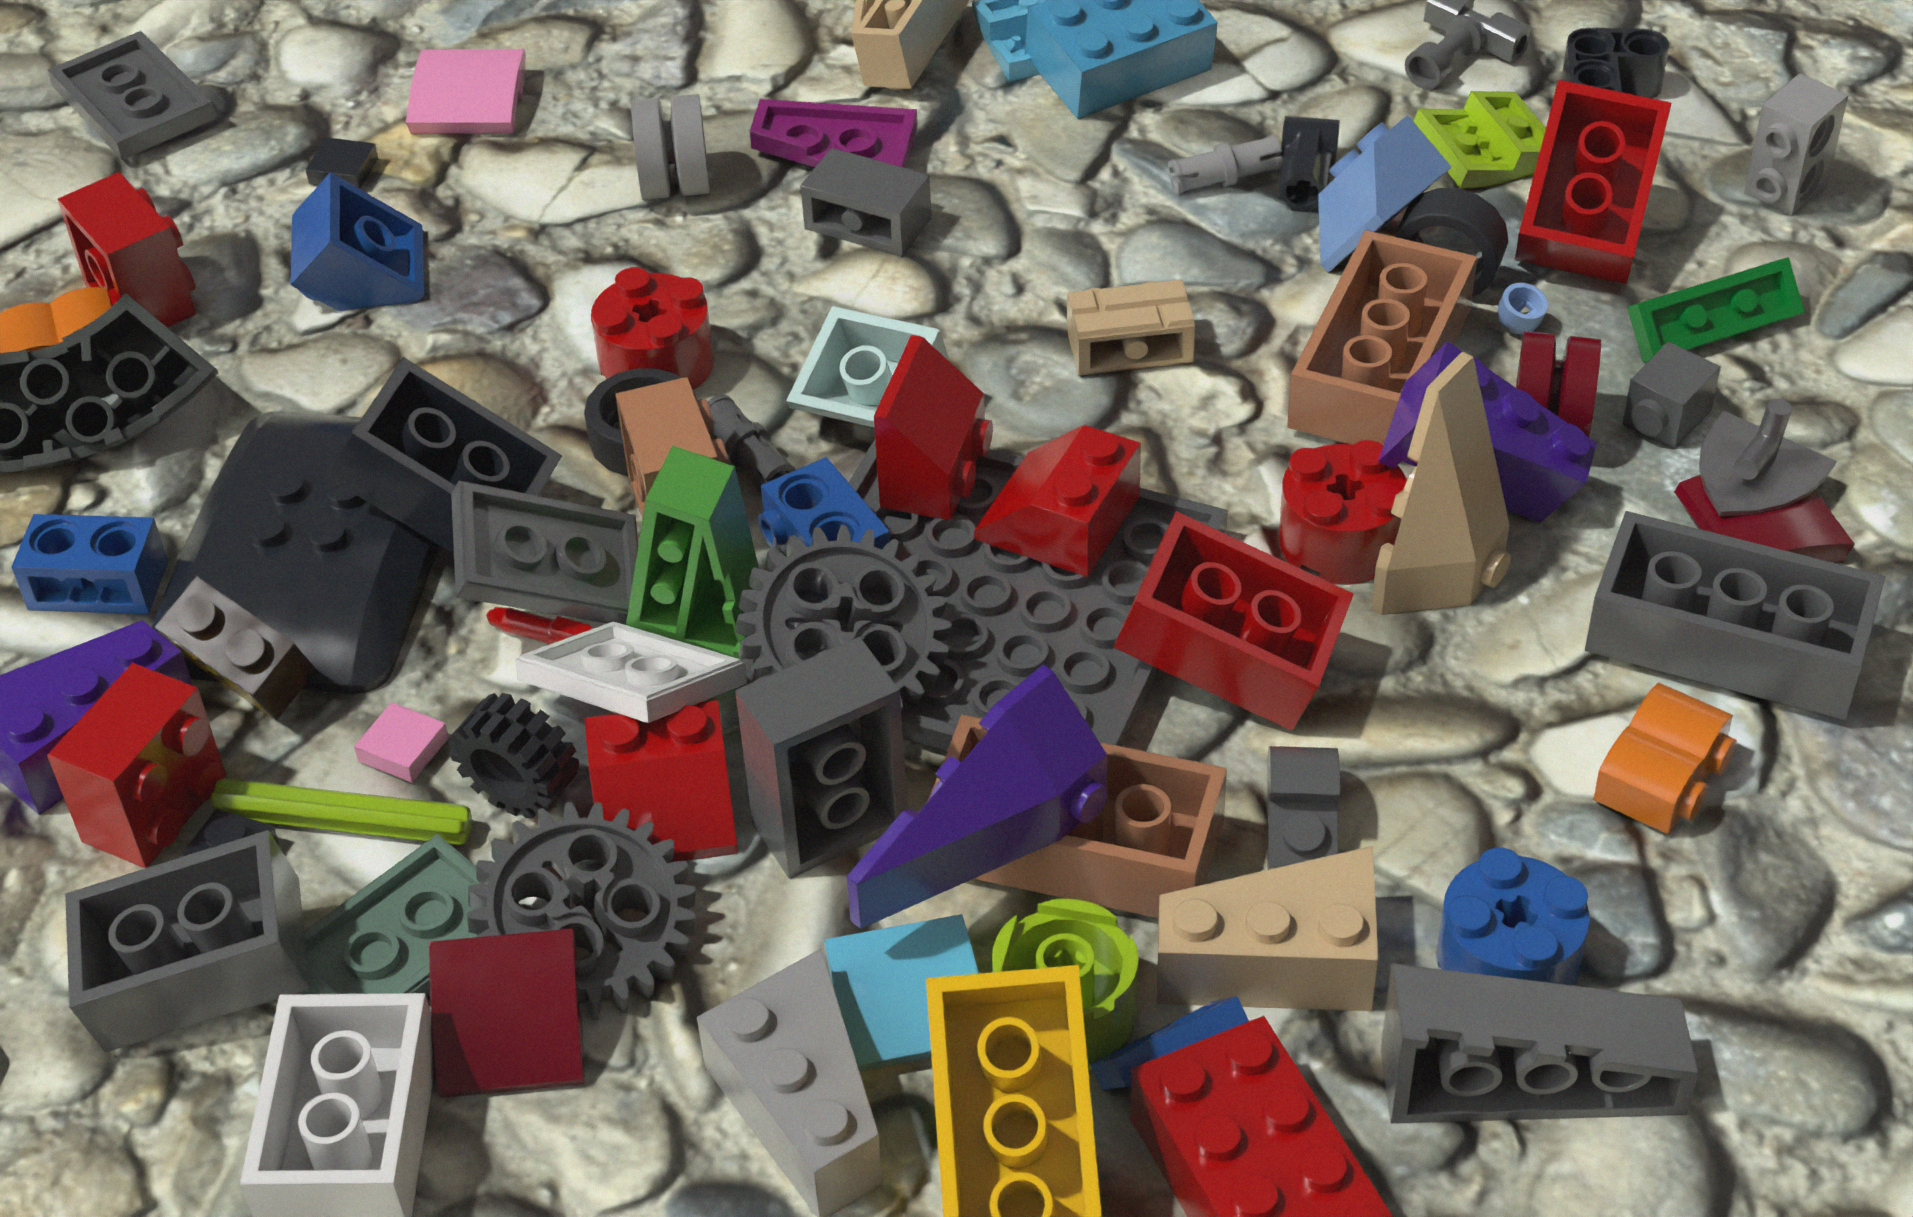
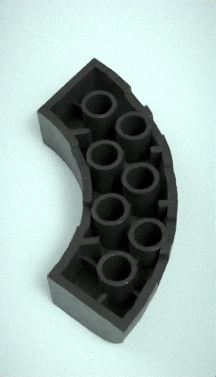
M125 293L109 310L90 324L63 337V342L32 352L26 349L0 353V473H15L55 467L94 456L128 442L158 425L192 400L218 374V370Z

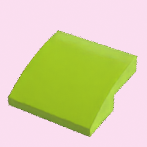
M1471 91L1464 109L1419 108L1413 121L1451 165L1452 168L1447 172L1459 188L1493 186L1534 175L1546 129L1516 92Z

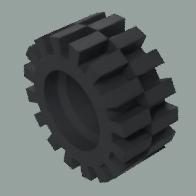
M493 693L489 694L485 699L483 698L452 733L448 742V746L453 748L449 752L451 760L461 763L457 768L461 777H471L474 782L470 787L477 794L482 790L490 795L489 803L497 808L501 803L505 804L507 813L517 816L521 811L525 818H534L536 814L538 815V809L544 808L547 811L578 773L576 770L579 768V759L573 757L576 752L573 743L561 740L566 734L559 725L552 728L546 722L550 716L540 709L535 714L531 711L530 702L520 698L515 704L512 695L502 693L499 697Z

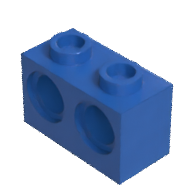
M827 457L761 485L764 510L763 513L758 515L761 532L770 547L773 549L780 547L786 556V548L790 536L795 535L808 547L811 545L813 530L816 527H820L828 542L836 541L841 525L847 526L852 542L860 543L868 529L874 531V547L882 550L890 542V531ZM817 593V594L819 595V597L824 601V598L822 597V595H820L819 593Z
M33 514L11 568L28 610L149 614L165 572L168 558L155 519L151 517Z

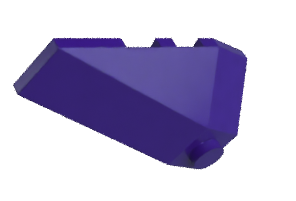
M1042 665L999 700L979 722L982 729L987 733L967 757L960 762L950 756L935 773L940 781L933 789L929 801L919 813L912 809L902 811L846 876L852 923L860 929L1060 841L1079 823L1090 822L1100 813L1108 797L1107 753L1054 671Z

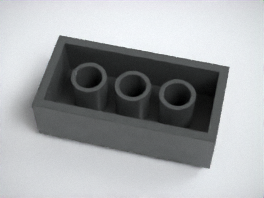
M1625 511L1594 597L1584 651L1846 720L1886 576Z

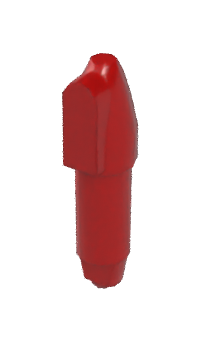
M494 607L486 614L490 625L504 632L544 642L548 645L593 629L589 624L557 616L556 619H550L510 607Z

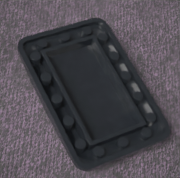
M288 411L267 412L255 417L247 424L224 462L183 547L152 628L161 634L155 626L197 576L297 645L317 669L302 689L349 694L367 693L386 683L394 670L440 545L327 477L349 436L362 417ZM184 657L191 679L220 682Z

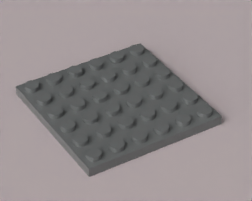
M874 440L848 483L890 531V541L893 539L899 541L895 558L903 561L917 554L920 560L914 575L920 577L935 574L937 580L929 596L947 598L948 602L944 614L939 618L951 622L948 638L942 641V643L949 647L944 665H935L940 670L934 687L922 685L924 694L917 707L902 699L903 738L947 751L961 714L982 719L999 700L1039 667L1045 665L1054 671L1098 741L1123 747L1160 669L1113 648L1114 643L1175 512L1177 511L1225 533L1228 510L1140 488V497L1090 575L1086 577L974 539L975 528L1024 458L990 449L986 456L978 455L975 462L976 475L972 492L968 498H960L950 521L880 507L876 445ZM802 590L796 593L805 602L813 604L823 602L815 591ZM868 592L862 594L863 598L873 605L889 604L887 598L879 593ZM789 622L785 624L786 627L789 629L796 628ZM840 623L841 631L847 632L846 624ZM891 626L892 628H894V629L897 630L898 632H901L900 627H898V626ZM805 649L798 651L796 654L804 661L817 655L819 652ZM871 651L881 666L892 663L884 654ZM741 658L740 661L745 662L747 684L737 687L735 690L753 683L749 679L751 665L756 659Z

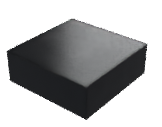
M325 137L305 169L309 184L318 186L331 172L360 189L379 159L376 144Z

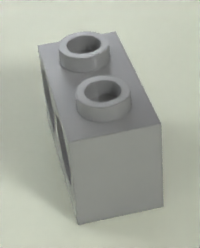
M1799 73L1762 104L1744 194L1792 216L1826 187L1849 95Z

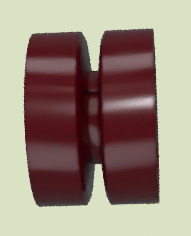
M1524 331L1516 388L1530 394L1536 402L1568 424L1578 427L1587 437H1590L1595 407L1601 339L1570 336L1567 340L1562 360H1556L1555 334Z

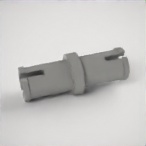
M1271 135L1264 139L1231 147L1225 142L1214 145V151L1178 160H1169L1168 171L1169 173H1175L1174 177H1170L1172 188L1177 195L1184 191L1221 183L1224 187L1237 184V178L1273 169H1282L1283 157H1276L1275 153L1282 152L1279 141L1275 135Z

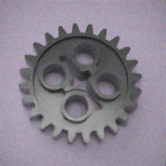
M841 525L836 541L829 542L820 527L814 528L811 545L808 547L795 535L790 536L786 548L787 557L774 549H770L767 552L765 562L767 570L754 567L749 580V586L752 589L742 590L739 608L745 613L738 615L736 633L747 636L741 640L740 658L756 659L751 665L749 679L751 682H754L760 677L774 674L802 662L803 660L796 654L800 650L811 649L820 653L823 650L832 649L860 637L870 651L880 652L892 662L882 667L900 690L901 711L903 709L902 699L917 707L924 694L922 685L934 687L940 670L935 665H944L949 647L942 643V641L948 638L951 622L939 618L944 614L948 602L947 598L929 596L934 589L937 577L935 574L920 577L914 575L920 560L917 554L903 561L895 558L899 542L896 539L887 543L882 550L874 547V531L871 529L865 532L860 543L851 541L846 525ZM802 590L815 591L822 595L824 601L814 604L805 602L796 593ZM868 592L879 593L887 598L889 604L873 605L867 602L862 594ZM789 622L796 628L789 629L786 627L785 624ZM840 623L846 624L847 632L841 631ZM891 626H898V627H900L901 632H898L897 630H895V629L892 628Z
M566 802L563 820L554 821L550 814L544 808L538 809V828L533 831L518 820L512 823L513 845L497 838L491 841V854L495 862L478 860L476 864L477 881L481 884L470 885L468 888L469 906L474 908V910L467 912L468 932L479 934L476 937L573 928L577 947L586 949L591 953L588 958L577 961L579 1003H586L591 1018L598 1020L601 1012V1001L611 999L615 1007L621 1013L628 1012L629 991L633 989L640 996L650 1000L654 995L652 975L667 981H671L674 978L675 962L671 957H687L689 939L685 934L694 933L696 913L689 909L695 905L696 889L695 886L684 884L688 879L689 865L687 861L671 862L674 855L673 840L668 839L652 845L654 823L648 821L633 831L628 828L629 810L625 808L610 822L603 820V808L599 802H595L588 818H579L573 803ZM582 860H595L602 863L604 867L596 871L586 872L574 865ZM544 867H553L562 877L561 882L553 873H551L548 869H545ZM528 897H538L548 902L545 907L538 910H527L521 908L517 903ZM570 897L572 903L576 906L572 910H570ZM592 909L595 910V911H594V921H593V917H592L591 914L589 913V911L592 910ZM625 909H636L645 913L647 917L638 922H628L621 920L616 914ZM603 937L616 949L621 950V952H611L604 944Z

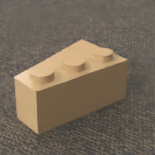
M1373 846L1165 893L1159 896L1157 1004L1204 1006L1212 1001L1237 996L1242 1007L1372 1011L1378 964Z

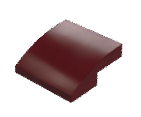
M1700 475L1680 482L1674 491L1701 530L1842 563L1855 545L1815 490L1808 497L1785 508L1756 515L1719 516L1704 491Z
M573 928L429 942L432 1034L437 1091L440 1098L585 1084L583 1019L579 1008L577 943Z

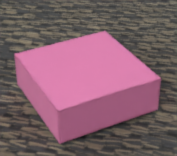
M391 702L356 743L354 749L358 762L413 783L446 743L449 735L446 723Z

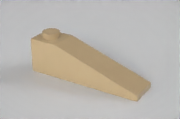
M1461 352L1432 381L1425 392L1407 455L1411 461L1418 463V465L1410 474L1404 490L1396 494L1391 514L1402 519L1395 544L1386 543L1381 546L1376 563L1371 610L1381 615L1469 606L1487 586L1494 588L1501 582L1510 564L1511 555L1505 552L1509 520L1474 357Z

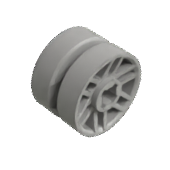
M700 95L672 96L670 120H665L659 98L631 100L633 137L642 200L669 198L671 195L672 174L677 175L680 191L683 196L710 194Z

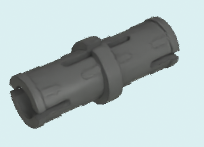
M721 394L708 401L714 424V435L718 439H722L727 458L736 467L746 469L760 487L767 482L786 475V473L795 471V467L773 447L769 432L757 422L752 423L741 412L742 410L735 404L732 398Z

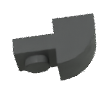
M1269 746L1267 758V870L1338 854V802L1340 798L1338 748Z

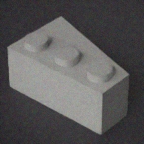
M822 949L813 952L697 1016L705 1068L816 1217H829L883 1185L879 1134Z

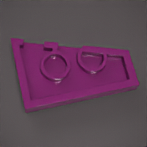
M760 99L749 131L751 149L816 167L827 152L834 148L907 168L918 127L917 109Z

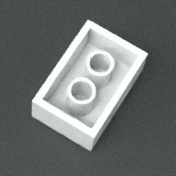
M425 993L279 995L240 1186L252 1217H412L435 1073L432 1019Z

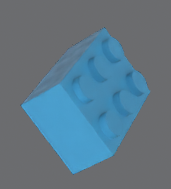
M1046 0L1028 7L1025 54L1032 57L1034 67L1073 115L1080 119L1211 70L1218 22L1199 0Z

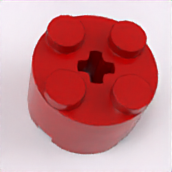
M631 267L620 271L615 276V283L606 288L595 300L591 309V322L601 376L603 374L608 379L616 373L636 368L661 369L677 374L681 378L687 377L693 390L698 388L708 378L713 369L714 354L707 300L702 283L699 280L665 273H648L642 268Z
M1361 440L1354 445L1331 444L1317 448H1301L1292 453L1282 482L1279 523V546L1285 559L1291 565L1301 569L1302 564L1318 571L1319 578L1332 584H1358L1375 579L1376 563L1381 546L1386 543L1394 545L1402 519L1391 514L1396 494L1404 490L1407 482L1404 472L1398 465L1392 468L1378 462L1383 448L1381 443L1373 440Z

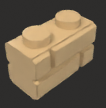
M1182 279L1163 282L1150 281L1137 285L1103 289L1091 288L1085 291L1068 292L1067 331L1078 376L1193 362L1194 317L1190 304L1187 301V294Z

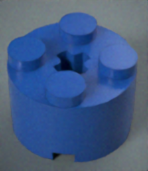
M1503 847L1486 850L1481 854L1479 861L1461 870L1447 888L1436 951L1438 967L1440 965L1441 970L1576 986L1590 922L1587 889L1576 878L1567 876L1559 869L1543 861L1518 856L1514 851Z

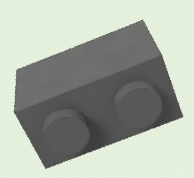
M834 148L827 152L801 184L804 229L900 257L905 255L932 219L930 175Z

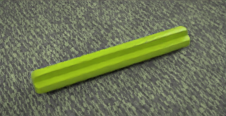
M227 778L217 781L214 792L211 794L213 811L217 808L263 823L428 841L438 834L449 844L462 845L468 841L473 823L471 810L465 805Z

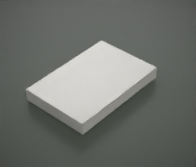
M614 621L522 654L519 658L515 659L518 681L646 723L675 713L685 705H695L747 684L745 662L740 661L738 658Z

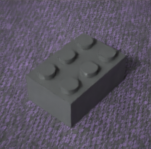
M860 637L832 649L823 650L809 659L774 674L760 677L753 683L735 690L752 824L789 879L880 838L902 811L908 810L900 690Z
M269 830L65 893L69 1008L105 1053L279 999V995H291L310 989L299 877Z

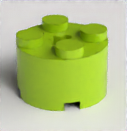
M1052 899L1037 904L1038 912L1028 915L1019 921L1016 915L1005 923L997 935L993 946L992 972L1079 965L1088 1070H1093L1090 1063L1118 1050L1126 1042L1134 1028L1137 1017L1138 949L1132 935H1130L1129 939L1126 933L1118 926V918L1106 908L1083 900Z

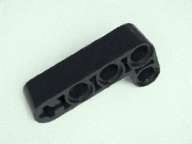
M1580 28L1568 35L1561 80L1653 99L1661 93L1670 43L1663 34L1649 29Z

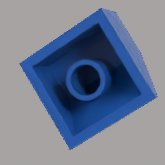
M330 172L292 214L290 285L298 289L305 297L315 301L318 300L337 311L418 302L424 296L423 225Z

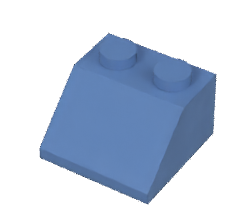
M1408 115L1391 129H1388L1383 122L1378 124L1356 144L1363 153L1359 155L1353 149L1329 169V172L1335 179L1318 194L1320 264L1327 273L1354 252L1365 230L1377 233L1452 168Z

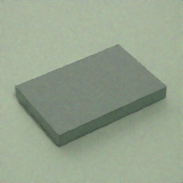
M436 834L304 931L310 989L302 992L305 994L425 993L426 999L429 998V942L473 938L479 935L468 932L467 912L474 910V908L469 906L468 888L470 885L481 884L477 881L476 866L441 836Z

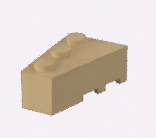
M856 0L851 36L864 86L885 87L889 90L912 89L968 4V0Z

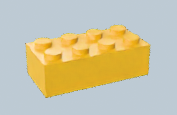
M1079 965L926 978L943 1217H1102Z

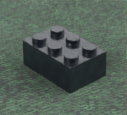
M403 357L352 431L327 477L454 554L451 493L458 481L539 496L563 455Z

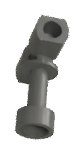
M1427 0L1424 22L1445 31L1446 37L1438 44L1433 42L1422 43L1411 52L1405 60L1406 74L1416 86L1430 90L1437 87L1450 75L1452 70L1451 60L1459 53L1472 55L1481 48L1511 63L1516 62L1528 48L1532 27L1501 12L1495 13L1491 18L1486 17L1473 10L1474 0Z

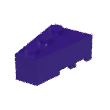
M143 620L0 675V782L38 815H41L64 799L47 757L48 753L132 663L193 686L182 651Z

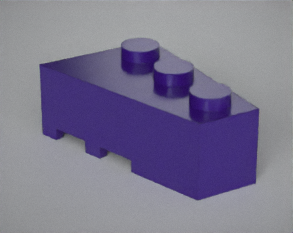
M1447 341L1404 383L1378 460L1379 463L1395 468L1400 462L1415 467L1418 465V463L1411 461L1407 455L1426 389L1463 352ZM1474 357L1506 510L1541 523L1587 483L1597 443L1587 437L1578 427L1568 424L1536 402L1530 394L1517 389L1486 368L1480 360Z

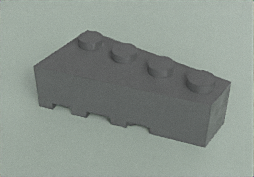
M1400 964L1391 965L1380 1049L1391 1124L1687 1115L1698 1076V1069L1682 999Z

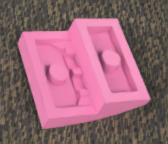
M525 49L422 50L415 67L409 95L406 124L410 134L515 133L517 100L523 97L526 63Z

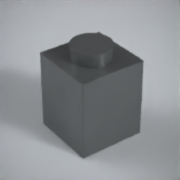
M1667 342L1630 379L1622 424L1675 449L1712 411L1721 366Z

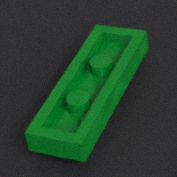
M1789 257L1627 306L1643 362H1648L1667 342L1688 350L1805 313Z

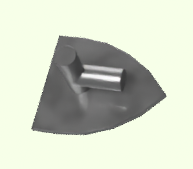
M1783 399L1769 400L1760 426L1723 411L1710 427L1700 449L1699 472L1704 491L1719 516L1756 515L1785 508L1808 497L1824 482L1835 467L1836 460L1783 437L1792 413V406L1789 402Z

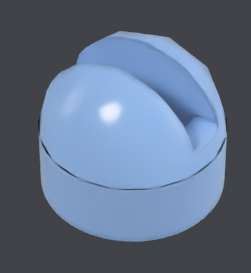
M1527 283L1512 284L1505 289L1498 304V320L1514 334H1523L1524 331L1532 332L1542 322L1548 309V300L1544 293L1533 285ZM1524 307L1530 310L1527 314L1520 313Z

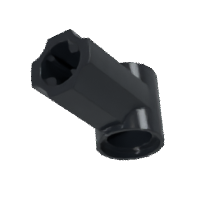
M1285 115L1281 142L1282 152L1280 154L1283 157L1278 199L1285 201L1290 206L1291 211L1311 212L1313 207L1319 204L1318 194L1329 185V169L1336 164L1340 120Z

